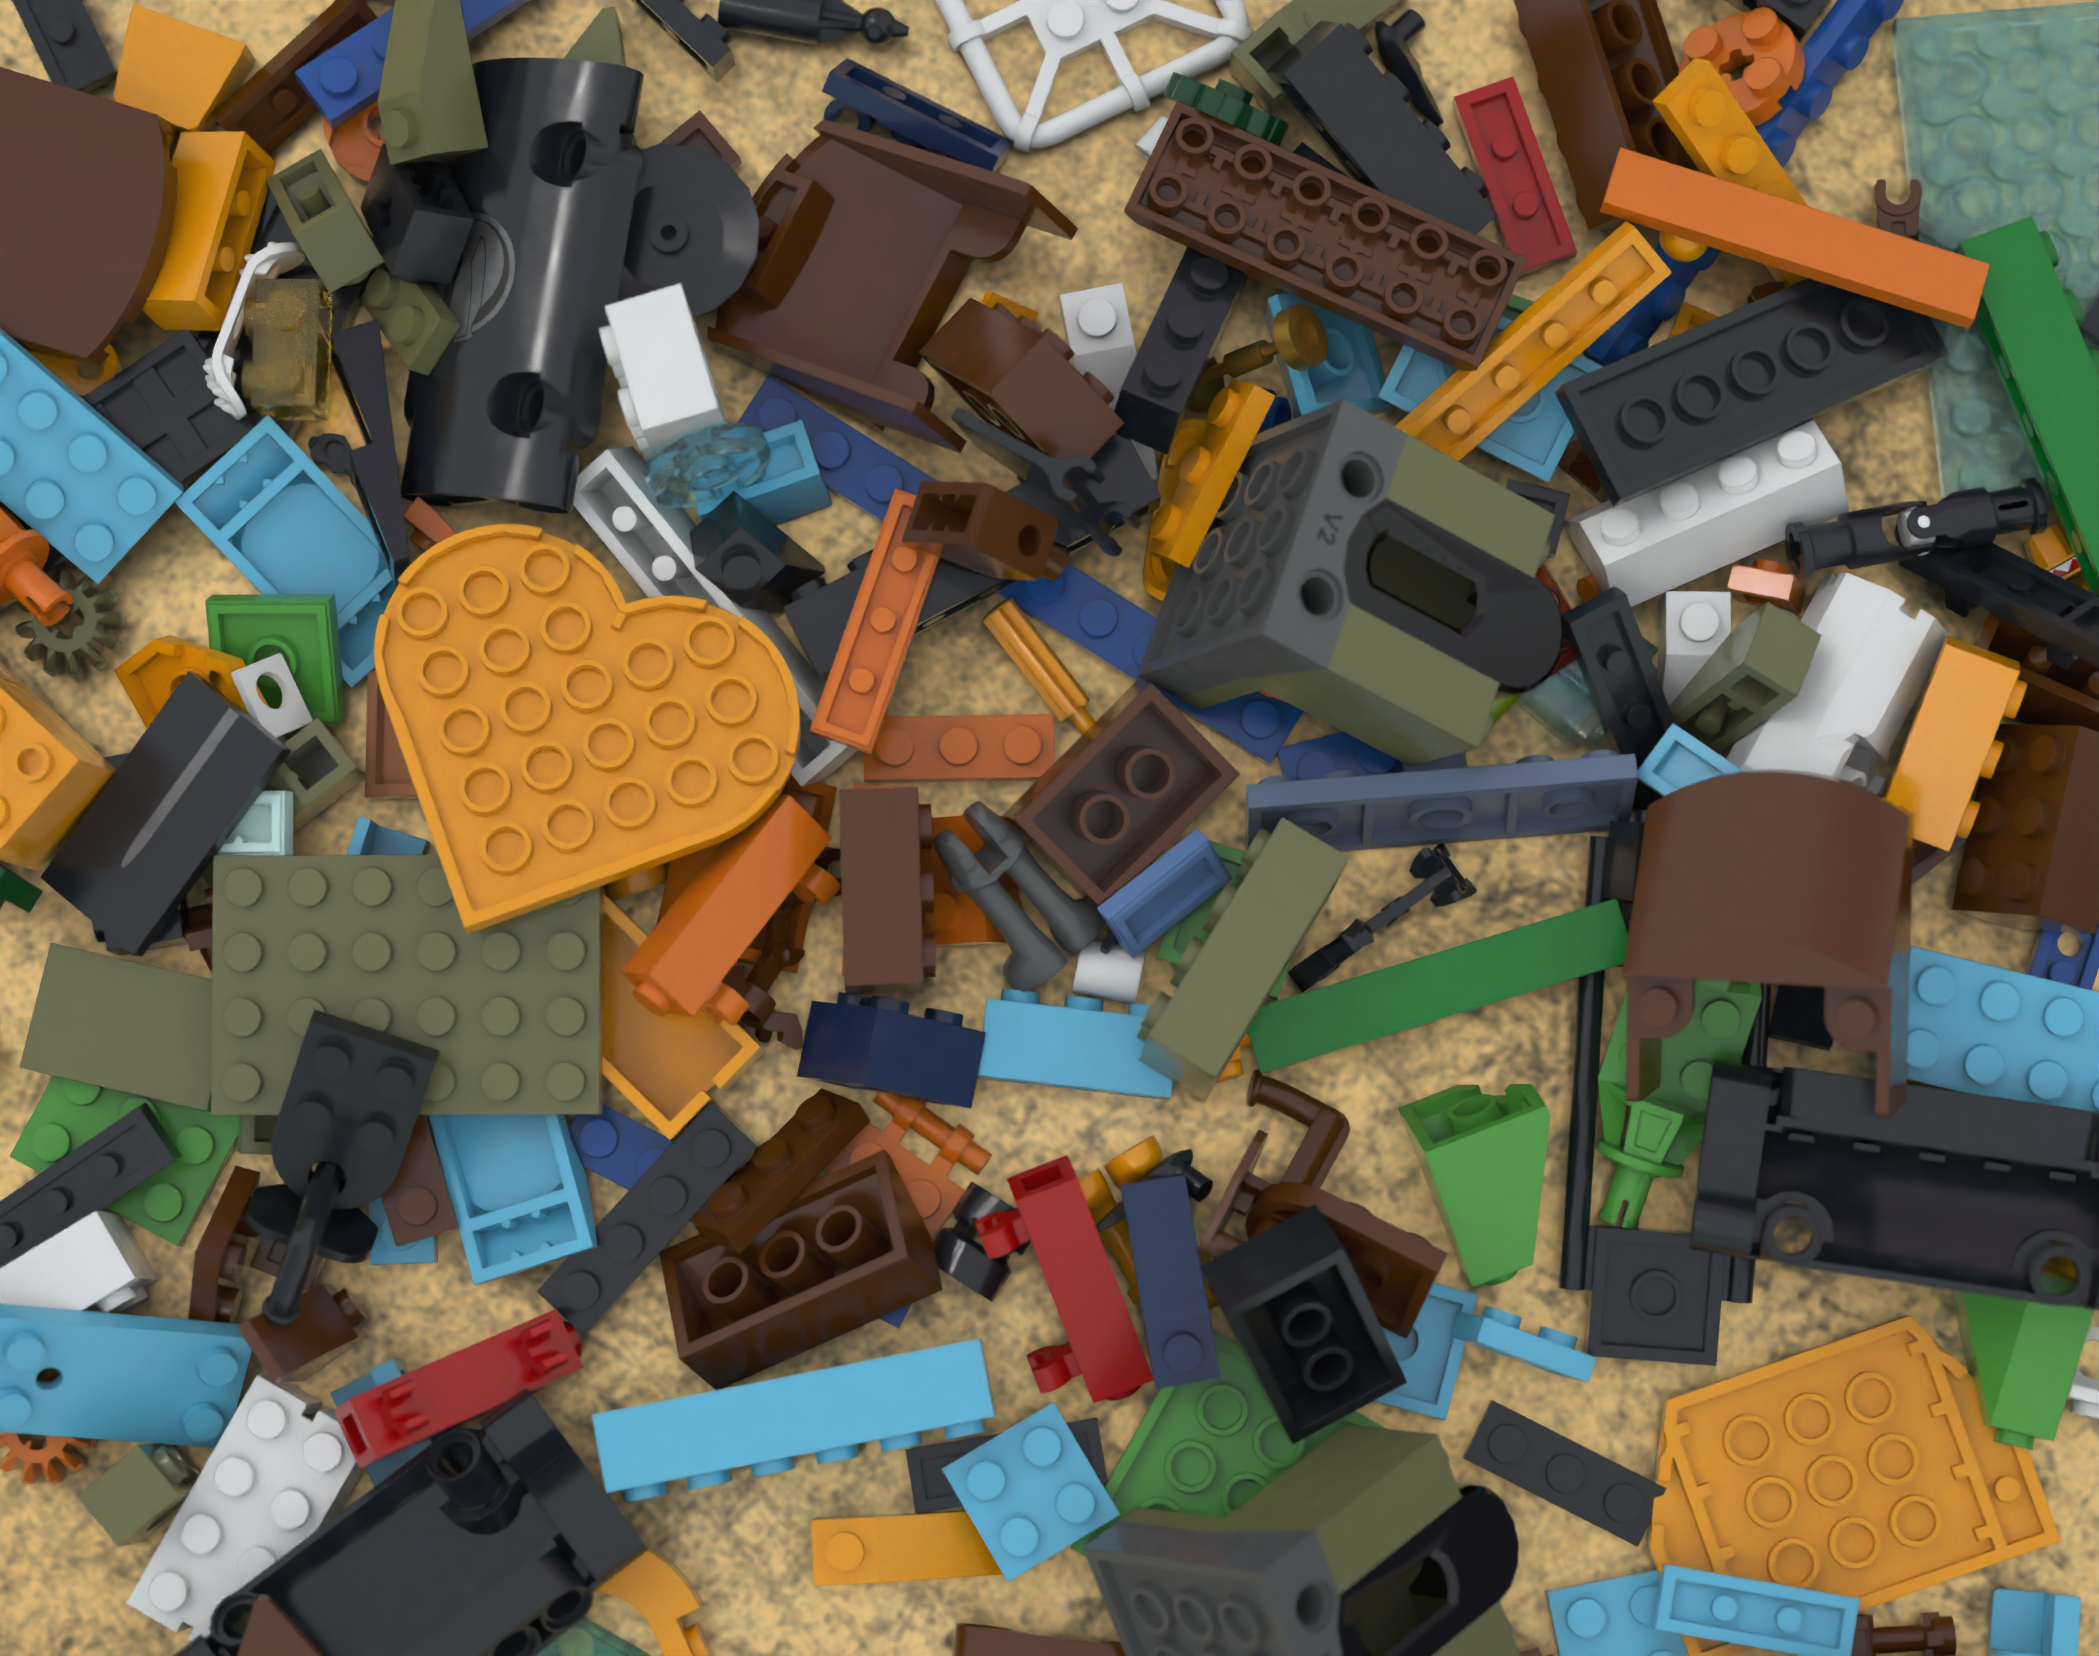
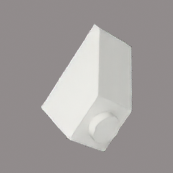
M1666 591L1658 601V679L1669 706L1731 633V592Z

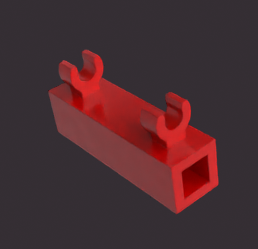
M1068 1155L1007 1178L1018 1208L1008 1212L1002 1211L986 1215L976 1220L975 1225L988 1259L1003 1256L1029 1240L1034 1248L1069 1342L1060 1346L1042 1347L1026 1355L1040 1393L1056 1390L1068 1383L1072 1378L1082 1374L1093 1404L1104 1399L1115 1401L1133 1395L1140 1389L1141 1385L1154 1379Z
M556 1308L356 1395L333 1411L361 1470L497 1410L526 1387L533 1394L565 1380L583 1368L579 1359L582 1354L581 1343L572 1325L567 1321H562Z

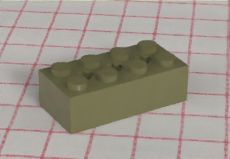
M1283 817L1272 834L1261 828L1242 859L1243 863L1236 874L1237 877L1243 880L1240 887L1237 888L1228 882L1208 914L1210 917L1203 930L1210 933V936L1206 942L1194 937L1175 968L1176 972L1170 981V984L1177 987L1175 993L1170 997L1161 991L1142 1021V1028L1137 1038L1144 1041L1145 1045L1139 1061L1203 1100H1206L1336 887L1350 857Z

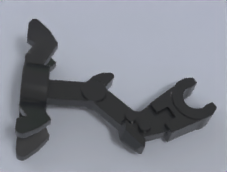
M1444 843L1438 844L1433 850L1430 848L1422 849L1413 860L1409 872L1415 879L1425 878V881L1403 897L1399 896L1380 910V913L1364 923L1358 918L1355 919L1346 930L1338 935V938L1330 944L1321 947L1287 972L1302 993L1337 970L1340 964L1363 946L1375 942L1373 937L1375 932L1399 920L1411 911V907L1433 892L1430 901L1435 907L1455 903L1476 893L1477 889L1473 883L1467 878L1464 879L1449 858L1451 855Z

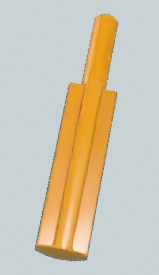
M1012 597L993 607L984 616L982 622L1059 721L1062 722L1069 717L1083 735L1096 722L1084 707V704L1090 700L1089 696Z

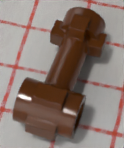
M1939 1612L1920 1613V1625L1874 1628L1872 1614L1857 1615L1851 1656H1876V1654L1912 1651H1922L1923 1656H1949L1956 1654V1632L1952 1616L1939 1617Z

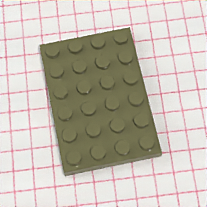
M439 855L213 856L211 1115H279L314 1009L440 1051L418 1115H602L603 885L467 934Z

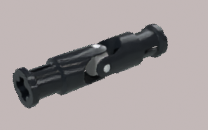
M2025 478L2020 480L2017 487L1990 492L1984 487L1952 492L1937 504L1928 506L1926 501L1910 500L1841 513L1837 521L1805 527L1801 521L1788 523L1785 528L1786 555L1789 566L1797 579L1810 578L1813 570L1845 564L1849 569H1857L1923 556L1937 547L1960 549L1992 543L1996 535L2027 530L2031 535L2044 533L2047 528L2048 507L2043 488L2036 478ZM1898 514L1894 536L1902 547L1893 545L1887 540L1882 531L1883 517Z

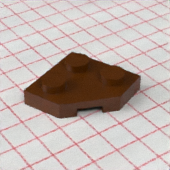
M235 1166L199 1242L194 1257L188 1320L234 1323L242 1296V1290L236 1288L245 1261L250 1237L256 1238L258 1236V1233L253 1231L245 1220L253 1193L259 1187L260 1172Z

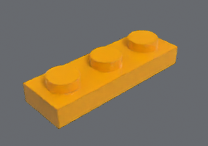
M1234 379L1231 380L1228 388L1225 387L1218 392L1208 411L1207 419L1210 424L1199 445L1193 446L1187 452L1179 469L1181 481L1171 501L1163 504L1154 516L1150 527L1152 539L1146 549L1147 551L1166 561L1190 568L1276 397L1275 395L1255 384Z

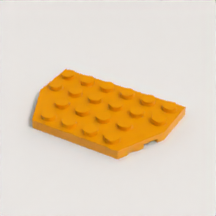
M1911 1315L1664 1400L1655 1483L1665 1487V1489L1654 1494L1652 1519L1649 1524L1647 1541L1652 1560L1660 1577L1663 1563L1859 1598V1612L2059 1542L2061 1538L2029 1450L1994 1441L1997 1428L1983 1425L1974 1378ZM1680 1634L1688 1656H1734L1756 1648Z

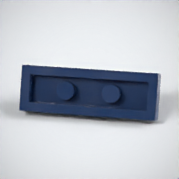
M846 58L829 72L822 92L835 98L825 109L824 119L836 122L841 115L842 108H849L858 116L859 123L856 128L858 130L869 133L873 129L876 119H878L877 123L891 129V136L899 143L919 149H925V147L932 151L937 149L947 154L945 156L947 158L995 172L1006 161L1014 141L849 58Z

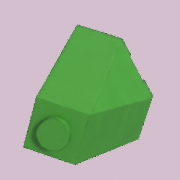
M1510 1084L1505 1089L1506 1095L1499 1096L1482 1094L1479 1085H1456L1398 1108L1458 1264L1472 1288L1481 1284L1497 1285L1513 1278L1518 1270L1533 1265L1551 1117L1547 1105L1532 1084Z
M2040 1273V1281L2043 1287L2052 1293L2062 1292L2073 1283L2071 1280ZM1951 1290L1967 1370L1974 1378L1983 1425L1997 1428L1994 1441L2028 1450H2033L2035 1439L2054 1441L2094 1310Z

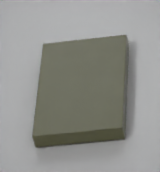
M50 943L19 1068L211 1112L212 979Z

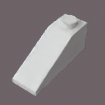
M1117 283L1061 294L1060 313L1066 343L1075 354L1070 359L1071 365L1082 375L1086 372L1091 373L1110 390L1115 399L1108 406L1114 411L1121 387L1137 355L1123 284ZM1131 440L1152 481H1157L1158 471L1154 449Z

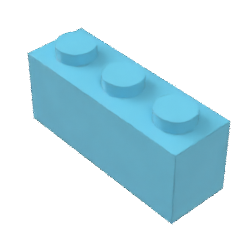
M1002 989L1001 1000L987 998L983 1032H986L978 1071L979 1079L1170 1101L1172 1080L1139 1061L1145 1042L1137 1038V1035L1142 1028L1141 1023L1152 1005L1129 1004L1127 1015L1103 1012V1000L1066 996L1064 1007L1039 1004L1040 993L1031 991L1021 992L1015 989Z

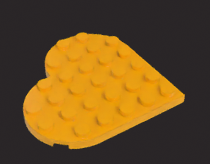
M493 524L462 531L442 540L421 554L398 579L399 585L392 594L383 615L380 614L374 641V662L380 691L467 934L716 845L735 836L758 820L771 807L782 792L795 765L801 736V714L797 691L784 658L765 633L742 616L740 618L724 609L708 604L707 600L695 597L657 596L626 603L620 588L611 574L589 551L579 544L575 546L562 538L544 533L542 528L520 524Z

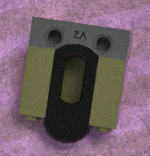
M1341 399L1256 434L1190 568L1176 564L1137 677L1146 682H1151L1154 686L1198 709L1263 689L1410 767L1476 749L1487 737L1492 727L1493 714L1491 708L1493 702L1533 691L1549 678L1560 658L1564 634L1560 607L1549 587L1535 576L1550 551L1551 542L1548 535L1555 514L1346 399Z
M1345 1425L1225 1518L1136 1507L1083 1547L1125 1656H1520L1513 1638L1511 1624L1506 1618L1500 1603L1510 1590L1518 1567L1519 1542L1513 1517L1503 1499L1488 1487L1455 1482L1449 1466L1448 1455L1440 1442L1438 1434Z

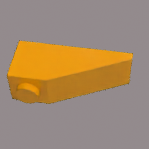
M966 1510L918 1514L820 1517L811 1520L814 1586L886 1583L1003 1574Z

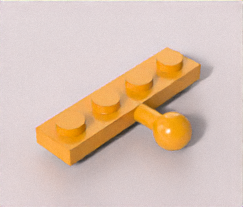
M1694 58L1652 101L1701 173L1808 206L1710 61ZM1659 232V241L1663 251L1670 258L1679 262L1693 261L1702 256L1708 246ZM1765 265L1775 281L1784 282L1786 288L1806 278Z

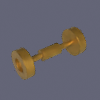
M1296 304L1276 314L1273 321L1274 342L1268 343L1266 340H1259L1225 354L1223 362L1219 364L1212 356L1189 410L1192 412H1202L1209 409L1218 392L1225 388L1224 375L1228 374L1236 378L1271 364L1274 355L1278 353L1288 366L1297 371H1305L1322 364L1328 354V339L1324 326L1317 314L1306 305Z

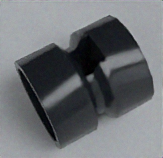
M971 1181L952 1211L957 1221L954 1227L941 1228L932 1243L939 1269L993 1302L1012 1273L1007 1263L1010 1256H1022L1031 1241L1020 1244L1016 1249L1003 1256L988 1259L984 1246L973 1240V1237L978 1232L975 1221L995 1212H1008L1015 1208Z

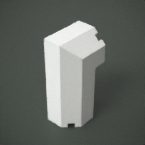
M1826 573L1800 620L1801 623L1822 636L1798 696L1738 739L1733 745L1727 760L1743 771L1785 769L1829 775L1866 787L1867 791L1882 797L1886 779L1875 774L1877 759L1888 763L1890 747L1932 671L1946 635H1950L1934 616L1922 609L1918 612L1915 620L1911 618V614L1902 607L1906 599L1895 592L1849 573H1839L1838 577L1833 573Z

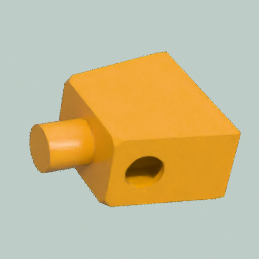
M133 4L124 40L113 101L157 114L170 122L173 136L167 135L168 148L170 150L174 137H180L181 132H214L219 123L211 114L243 85L256 59L245 43Z

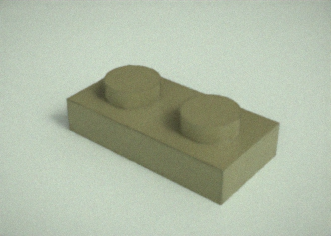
M385 262L371 275L366 289L360 297L361 303L373 320H379L380 330L407 368L429 376L461 326L430 281H426L423 284L403 281L390 274Z

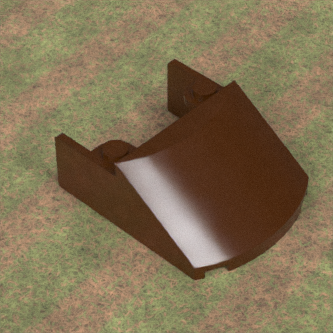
M0 67V328L28 351L101 365L110 355L103 350L117 334L124 322L133 325L152 291L167 251L173 227L177 196V169L170 165L167 135L173 136L170 122L151 112Z
M824 119L813 127L820 135L801 151L795 159L786 153L764 179L752 197L760 220L757 260L742 288L718 308L715 328L708 326L707 339L722 351L881 431L888 427L961 453L967 441L930 411L935 399L934 386L930 378L916 369L922 358L918 352L936 332L973 260L980 263H993L1002 260L1018 244L1027 226L1069 240L1073 239L1078 227L1027 182Z
M1785 769L1740 771L1710 777L1671 792L1648 805L1622 976H1628L1626 1101L1640 1102L1660 1087L1662 1039L1670 1038L1680 1033L1692 1020L1695 1009L1696 980L1825 986L1824 1017L1827 1030L1832 1038L1845 1048L1877 1052L1875 1114L1877 1117H1891L1906 1102L1914 814L1901 805L1898 807L1890 801L1867 791L1866 787L1857 783L1824 774Z

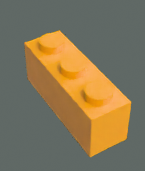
M245 131L181 132L174 157L170 161V165L177 169V196L173 227L160 272L142 311L163 330L221 331L241 278L239 270L244 269L247 264L245 255L250 254L269 190L266 180L273 176L276 162Z
M1946 635L1883 796L1884 799L1899 807L1901 805L1914 814L1913 839L1949 852L1956 835L1965 839L1968 838L1980 807V802L1970 799L1979 776L1991 779L2004 743L1994 740L2002 716L2014 720L2028 683L2017 679L2020 673V662Z

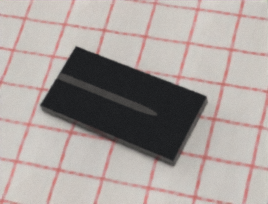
M188 671L40 878L132 956H143L211 863L213 856H216L292 750L201 675Z

